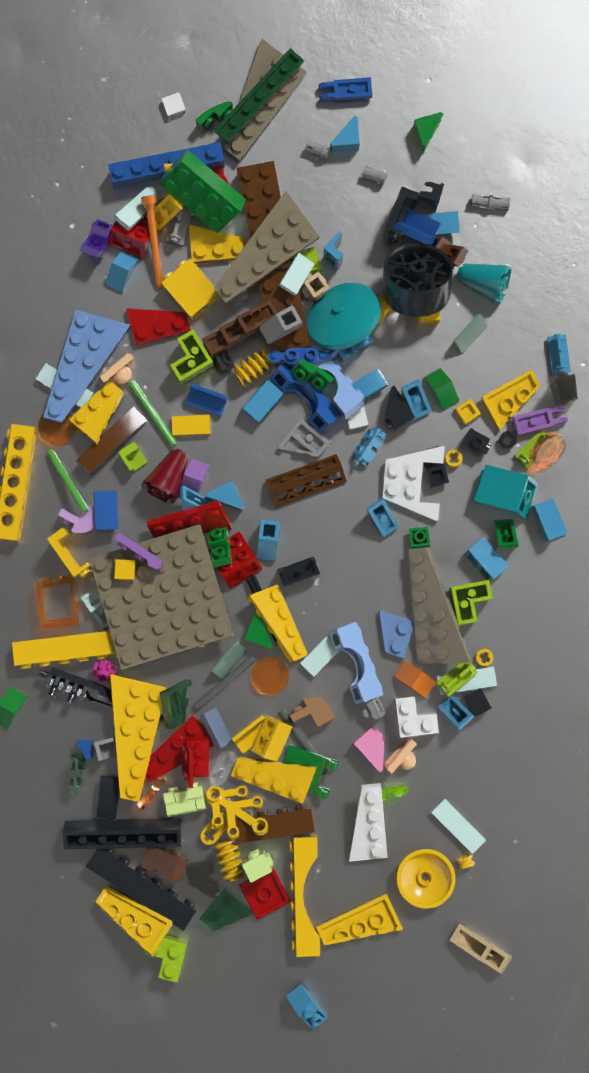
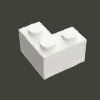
M415 696L394 698L400 738L439 733L437 714L417 715Z

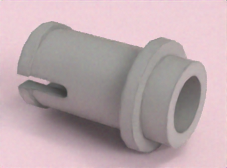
M311 139L308 140L305 151L319 155L321 159L328 157L330 152L328 144L322 145Z
M365 166L362 178L377 181L378 184H384L388 173L384 172V169L380 171Z

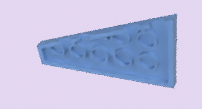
M75 310L43 416L44 419L63 424L81 395L87 390V387L109 359L110 354L118 346L122 337L128 332L131 327L130 324Z

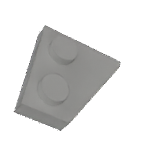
M300 418L278 448L319 457L331 442Z

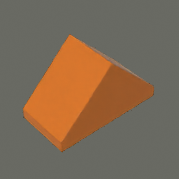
M405 660L394 675L395 678L425 698L436 683V681Z

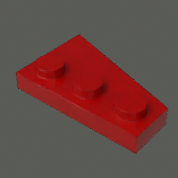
M126 308L136 346L191 331L186 312Z

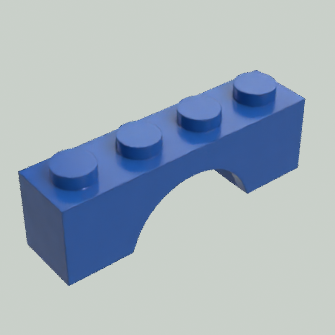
M283 363L269 378L282 392H294L306 401L309 407L308 421L320 434L323 433L339 419L342 413L323 392L319 391L308 380L303 384L290 373L295 365Z

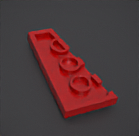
M219 500L147 520V527L154 538L199 524L203 533L223 527L232 530V523Z
M194 715L150 755L145 776L149 782L156 780L184 763L182 745H185V738L208 737L209 749L214 746L206 728Z

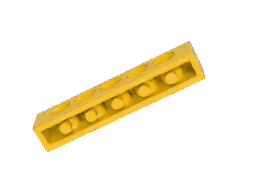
M12 424L11 429L9 428L7 431L9 445L4 450L6 464L2 466L1 477H3V483L0 485L1 540L20 542L37 435L35 427ZM18 441H24V447L21 450H16L15 448ZM20 459L21 466L18 469H14L12 466L13 462ZM13 478H17L19 481L15 488L10 487V481ZM10 497H14L16 500L12 507L7 506V500ZM7 516H11L13 519L12 524L9 526L4 524V519Z

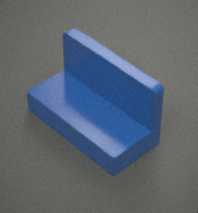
M407 209L402 222H396L394 228L403 231L404 235L424 244H433L441 223L412 209Z
M191 383L186 404L222 417L228 401L227 396Z
M117 491L93 492L95 530H117Z

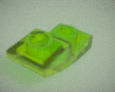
M406 784L389 785L381 788L382 800H387L388 793H391V796L402 797L403 793H407Z

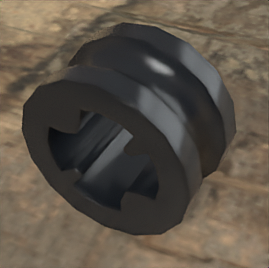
M505 431L499 437L500 445L506 449L512 448L517 442V436L512 431ZM506 435H510L509 438H513L510 445L503 441Z

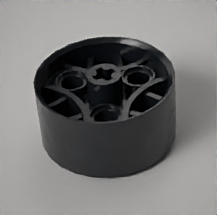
M422 243L406 244L392 250L387 255L383 267L382 295L387 305L394 311L411 317L429 316L442 310L448 304L451 295L453 274L451 259L441 249Z

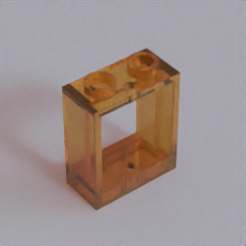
M70 575L58 576L59 580L51 581V577L41 578L39 579L40 582L35 583L41 629L81 624L75 578H70ZM70 584L74 617L47 620L43 588Z

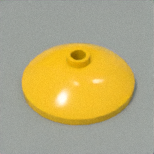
M419 849L413 851L402 860L397 871V885L401 895L410 904L419 908H434L443 904L451 896L455 887V871L451 862L442 853L432 849ZM424 873L428 874L427 880H422L421 878Z

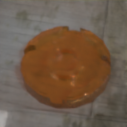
M44 414L40 417L38 431L46 443L53 446H62L74 438L76 427L69 420L72 417L71 414L68 415L63 424L44 419Z
M557 432L547 433L544 435L545 438L543 440L539 439L533 447L531 456L534 460L533 462L539 467H549L556 463L563 455L566 448V440Z
M272 656L264 657L253 666L251 673L252 683L261 693L268 695L277 694L288 684L289 669L279 658Z
M162 776L156 780L136 807L143 811L144 805L149 804L161 788V784L164 785L166 780Z

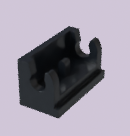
M425 182L424 185L431 187L432 192L420 191L416 206L436 212L444 184Z
M314 556L278 569L284 587L320 575Z

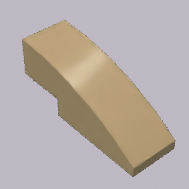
M461 924L458 925L449 940L499 973L504 972L513 957Z

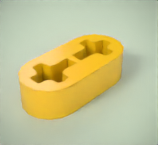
M220 812L221 817H226V825L216 829L213 827L211 819L202 830L200 837L203 843L207 845L214 844L228 828L226 812ZM214 828L216 830L213 833L214 839L206 840L205 832H210Z

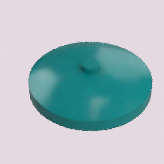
M344 283L324 292L325 295L315 301L309 310L307 329L312 339L323 348L341 350L360 343L370 335L379 321L381 305L374 291L368 286L360 283Z

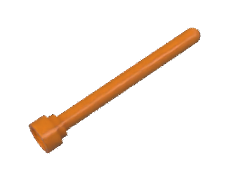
M156 195L142 196V205H144L147 211L156 287L161 288L163 278L154 213L157 198Z

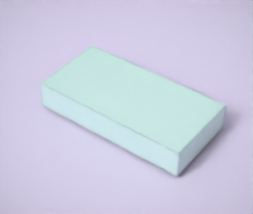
M298 253L279 286L295 296L314 263Z
M326 636L300 664L314 677L339 650H335L332 640Z

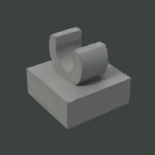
M378 697L366 702L368 707L361 711L364 718L372 715L374 720L386 714Z

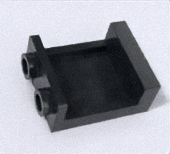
M403 186L401 187L384 230L383 238L386 239V242L392 245H396V243L401 244L404 232L394 228L399 219L403 206L412 210L415 209L420 193Z

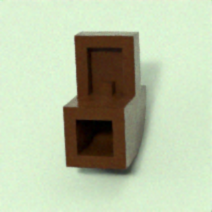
M436 235L434 243L428 244L445 252L452 261L453 269L455 266L459 267L463 263L468 253L465 247L452 245L443 236Z

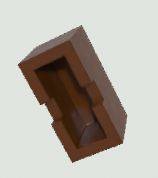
M168 847L147 848L140 867L151 872L157 871L159 876L167 880L181 882L189 859L182 857L183 853L179 851L167 850Z

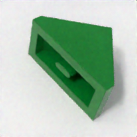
M438 112L414 120L413 126L421 151L425 152L442 121L443 113Z
M441 368L424 377L442 410L459 401L452 380Z
M513 519L494 520L496 550L518 548L519 544Z
M255 613L245 639L271 649L273 645L261 617L259 618L257 613Z
M10 687L0 700V726L7 730L28 697L13 687Z

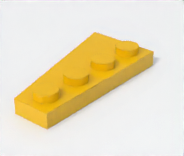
M278 585L246 597L248 602H252L257 609L255 612L259 618L262 617L268 625L266 627L269 633L274 634L277 639L276 643L290 663L308 655Z
M238 756L231 776L303 804L317 767L283 764L276 761L268 762L261 759Z
M105 886L95 901L96 905L151 957H153L173 925L171 920L108 886Z
M386 893L316 926L324 945L403 930Z

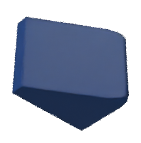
M77 739L76 741L86 760H91L93 758V740Z

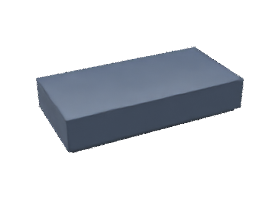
M216 707L200 715L216 750L233 742Z

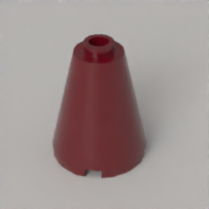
M181 449L171 450L143 480L142 488L144 489L146 486L148 488L147 493L163 502L172 500L170 504H174L179 494L188 461L186 453Z

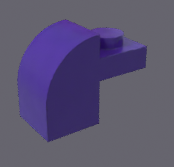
M97 219L91 225L89 236L82 243L80 251L85 252L89 257L102 258L109 246L110 230L113 225Z

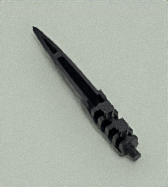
M52 668L50 672L40 670L38 677L47 679L45 687H51L48 697L55 698L57 691L60 690L63 694H69L66 700L67 704L73 705L77 696L82 701L87 697L88 701L113 708L110 688L56 668ZM162 713L160 714L159 722L175 725L174 720Z

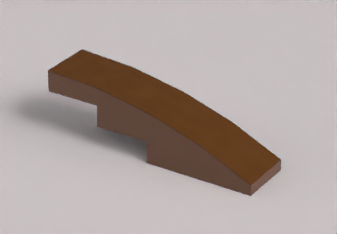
M271 300L236 316L235 320L219 327L218 331L202 338V342L210 357L259 331V327L277 314V311Z
M133 407L99 437L98 444L93 443L76 462L90 475L110 458L121 445L130 439L132 434L142 427L147 420Z

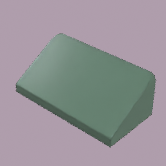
M478 314L454 339L452 345L461 353H464L487 328L483 316Z
M235 641L213 667L212 672L221 679L225 678L247 652L246 648Z

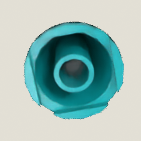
M464 263L463 266L459 267L457 277H459L461 283L501 303L506 295L502 292L509 286L512 269L511 265Z

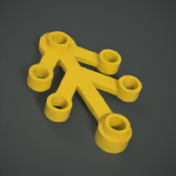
M213 786L206 791V802L212 805V824L214 828L220 829L224 826V820L220 816L221 805L227 812V834L230 839L234 840L239 837L235 816L250 825L256 835L261 836L267 833L268 823L265 819H255L242 810L243 808L250 807L256 810L263 807L261 797L255 796L252 799L230 802L226 799L235 796L239 799H245L248 796L245 786L229 790H222L219 787ZM244 790L245 793L240 795L238 794L239 791ZM213 795H218L216 799L211 798ZM260 801V804L254 805V802ZM221 820V823L215 824V821ZM259 826L264 827L261 831L257 830ZM235 830L236 834L231 835L230 832Z

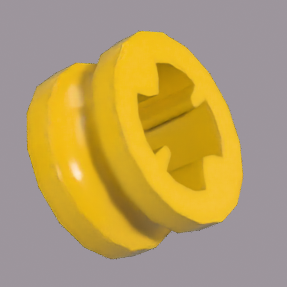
M450 450L445 456L446 464L451 468L458 467L462 462V454L457 450ZM452 454V456H454V454H456L458 456V462H453V464L450 463L449 461L451 458L449 457V455Z
M481 649L476 653L475 660L481 666H488L493 661V654L488 649ZM484 652L488 653L487 657L489 658L488 662L484 661L485 663H482V658L479 657V655L481 653L484 654Z
M472 854L456 859V863H459V870L475 865V862L471 860Z

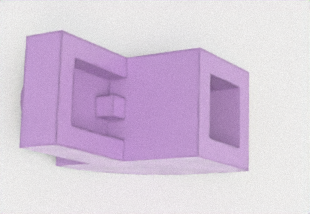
M87 505L89 511L85 514L81 512L79 517L61 508L58 515L62 517L61 521L69 526L72 523L74 524L72 532L84 535L95 530L93 507Z

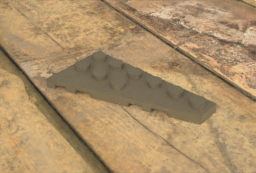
M262 38L241 100L283 56L281 52ZM300 67L229 144L226 143L224 151L240 162L305 77L306 71Z
M285 191L214 287L225 304L319 239V235L287 191Z
M430 548L408 549L417 664L473 662L471 655L469 656L466 650V642L461 637L458 629L459 624L449 598H446L443 582L440 581L436 572L437 567Z

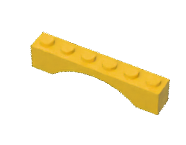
M317 835L294 836V841H290V853H294V860H290V870L295 874V880H291V892H295V900H291V911L295 912L296 919L292 920V932L296 931V939H292V951H296V957L320 956V936L307 916L303 901V889L307 873L318 857Z

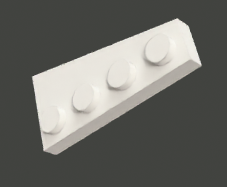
M381 783L361 785L351 850L349 852V862L388 858Z

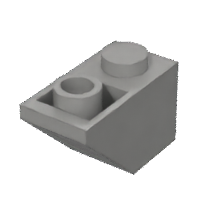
M292 305L275 314L261 325L259 329L269 345L302 327V321Z

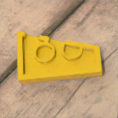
M109 380L69 419L70 422L95 444H98L99 437L102 431L106 429L111 414L115 412L124 395L123 391Z

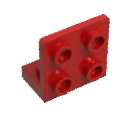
M147 215L129 231L115 221L110 230L108 245L143 259L150 239Z
M237 532L229 537L232 563L217 567L230 589L262 570L260 563L241 532Z
M185 738V745H182V757H184L185 763L182 764V775H184V782L188 783L189 788H193V778L209 777V738Z

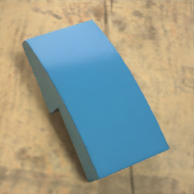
M379 369L365 375L352 384L355 390L359 389L365 397L363 400L370 395L374 396L388 386Z

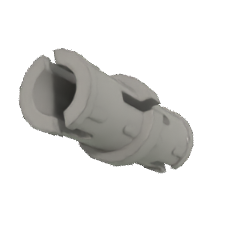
M472 194L471 206L485 207L488 210H492V208L509 210L510 198L494 197L492 194L489 196Z

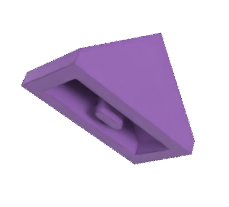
M192 459L184 473L181 486L184 485L200 493L210 465Z

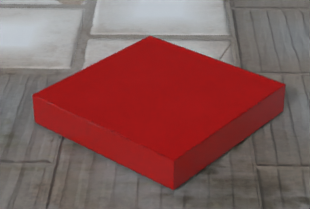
M272 867V872L253 882H250L248 879L239 884L256 920L291 902L274 867Z

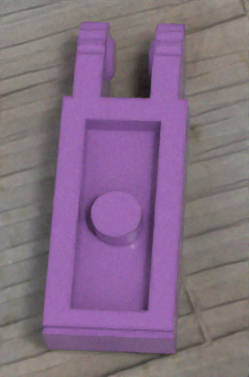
M559 406L551 409L549 407L513 416L512 420L516 435L568 422L567 417H561L553 420L552 417L553 413L563 412L565 407Z
M120 532L114 538L119 541L117 545L127 551L128 548L135 552L133 556L143 561L146 559L148 566L155 570L163 568L164 563L162 560Z

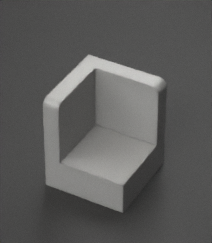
M115 736L94 742L98 761L116 756Z

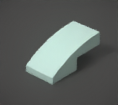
M95 587L82 596L81 599L103 630L106 631L109 625L98 588Z

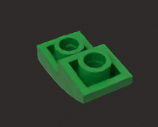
M227 101L208 109L196 119V126L203 130L205 127L208 128L213 124L214 118L221 122L233 110V103Z
M299 360L290 371L303 384L308 380L321 392L334 380L331 375L321 368L303 360Z
M227 527L208 531V545L211 549L213 568L231 564V547Z
M428 527L409 529L411 549L430 548Z

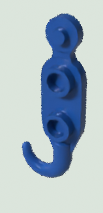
M289 348L284 353L272 350L268 354V360L272 364L284 361L288 365H296L299 360H303L314 365L323 360L334 358L339 350L323 352L315 348Z

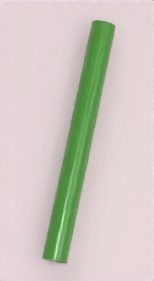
M135 381L129 383V387L171 447L176 445L177 441Z
M53 449L48 450L47 455L82 514L89 511L87 505Z

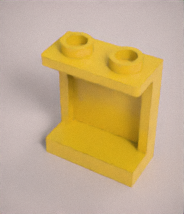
M189 259L179 263L178 269L173 273L169 272L166 274L161 284L192 321L220 296L216 292L215 286L196 264Z
M61 528L47 538V540L73 577L84 579L92 573L91 564L87 562L82 567H79L63 544L72 535L65 528Z

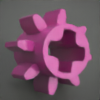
M102 659L99 663H94L92 675L95 676L98 682L107 683L110 680V674L116 675L117 667L114 666L111 660Z

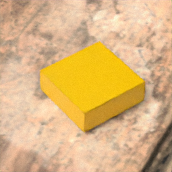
M471 398L454 409L464 425L481 415Z
M115 559L114 579L135 580L136 561Z

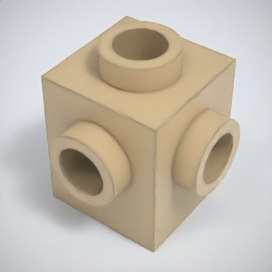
M319 271L312 275L309 272L299 292L308 301L312 299L317 301L325 295L324 291L329 286Z

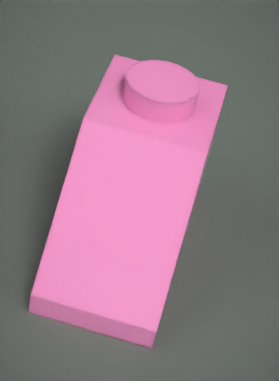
M370 727L353 743L373 766L381 772L383 771L384 742L381 739L384 736L377 728L372 730Z

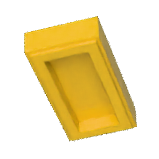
M210 415L172 416L173 436L211 434Z

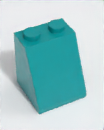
M485 465V469L480 474L481 481L479 487L474 492V501L479 505L527 520L538 483L529 475Z

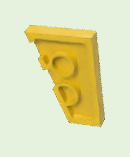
M189 225L191 255L194 263L235 260L247 244V238L222 232L216 233L214 230Z
M532 369L481 396L498 430L504 427L506 422L516 414L517 410L541 386Z

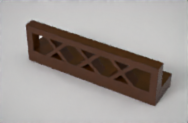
M337 454L265 480L275 508L347 482ZM333 473H340V478L330 479ZM314 480H322L318 486L311 485ZM296 487H304V489L301 492H294V489ZM287 493L284 498L276 500L275 494Z

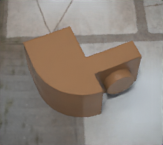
M317 697L304 698L306 707L303 708L300 705L292 709L293 714L290 715L292 721L295 722L311 713L318 727L335 718L327 703Z

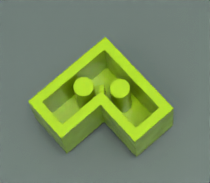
M194 329L177 338L186 356L170 366L182 385L213 367L214 364Z
M489 580L449 588L453 611L459 625L478 622L474 603L493 599Z
M166 934L153 955L163 958L158 978L178 982L188 940Z

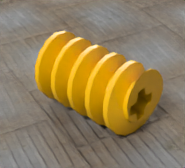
M263 348L259 349L260 355L256 352L253 353L254 359L247 356V363L241 360V367L236 364L234 365V373L243 387H245V380L251 383V376L256 380L258 379L257 372L264 375V368L271 371L270 364L272 363L268 360V352Z
M236 839L220 842L213 847L214 850H220L215 856L222 858L217 864L224 865L219 871L226 873L221 879L228 880V882L246 877L245 874H240L244 871V868L238 866L242 863V859H236L240 856V852L234 851L238 848V844H232Z

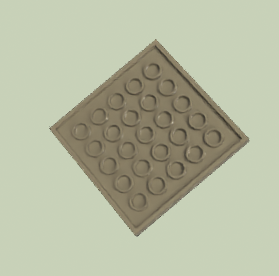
M200 524L137 543L163 561L164 566L160 570H155L148 566L146 559L141 561L133 556L135 552L130 548L127 551L121 548L89 558L121 670L234 636ZM115 559L136 561L135 580L114 579Z

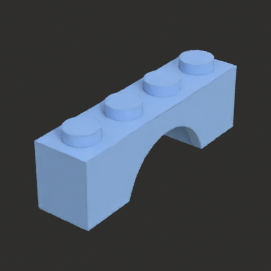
M315 344L311 347L323 352H328L326 348L320 347L318 344ZM331 359L323 360L314 364L331 375L336 381L338 390L333 399L334 404L346 419L365 406L363 401L364 395L359 389L355 390L352 387V380L347 374L344 376L340 372L342 368L336 360L333 362Z
M354 622L330 631L329 634L335 650L346 652L351 656L356 665V676L353 683L349 686L355 704H360L383 695L382 685L377 679L375 666L370 660L368 648L364 644L362 632L357 623Z

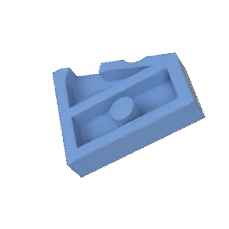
M380 610L379 617L385 653L404 658L414 628V621Z

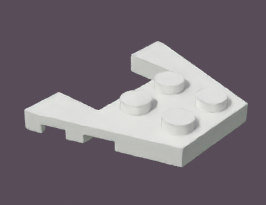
M445 446L387 459L385 463L383 498L438 521L440 504L420 502L423 462L443 464Z

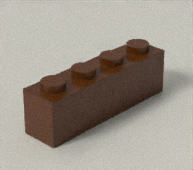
M307 804L295 806L296 809L288 810V807L278 808L275 813H269L268 810L258 811L257 815L252 817L255 819L263 818L268 823L267 833L261 836L256 835L253 832V828L240 818H235L236 827L239 830L237 844L315 832L311 807L307 808ZM263 826L257 828L259 831L264 829Z

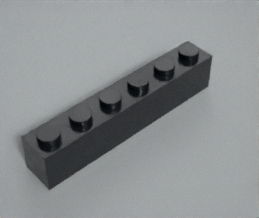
M182 818L65 821L62 832L64 850L181 847Z
M96 849L85 866L86 868L150 910L171 920L173 925L182 931L185 930L197 911L196 904L188 898L182 899L178 896V891L171 887L167 889L162 885L163 882L156 877L150 878L146 875L147 871L139 866L135 868L129 864L131 861L126 857L115 855L113 849Z

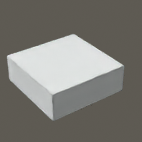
M179 92L161 98L168 118L186 112Z
M364 407L347 418L349 430L368 426Z

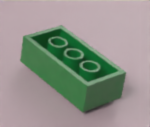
M188 149L164 172L159 183L163 189L216 233L220 232L241 212L246 200Z

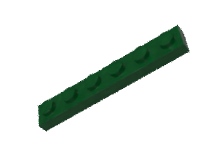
M290 48L214 129V132L229 144L304 64V60Z

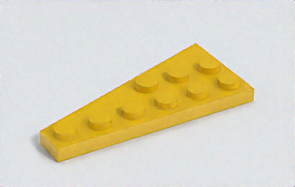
M110 674L119 797L139 802L167 688Z

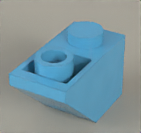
M261 519L257 559L276 560L280 522Z
M302 984L286 995L296 1014L311 1029L321 1025L328 1018Z

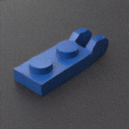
M370 77L340 79L318 84L320 90L334 88V93L321 94L319 96L320 101L372 98Z

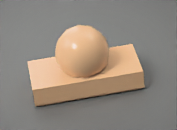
M125 354L102 373L99 378L106 382L113 376L114 380L119 384L128 383L131 380L132 374L125 365L133 359L131 354Z
M405 737L383 766L390 773H393L398 766L403 770L412 769L416 764V758L411 751L417 744L411 738Z

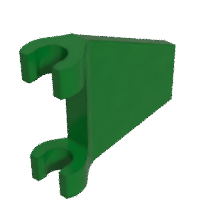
M289 744L284 764L317 767L309 790L319 798L326 799L329 796L330 789L319 786L324 769L326 767L335 771L339 761Z

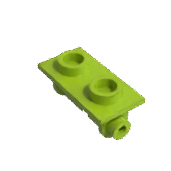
M541 429L514 456L528 469L554 444V441L551 439L552 436Z
M471 662L459 663L436 683L449 697L478 672Z

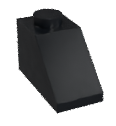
M395 385L390 389L385 411L386 419L384 420L389 429L393 428L394 432L415 419L414 414Z

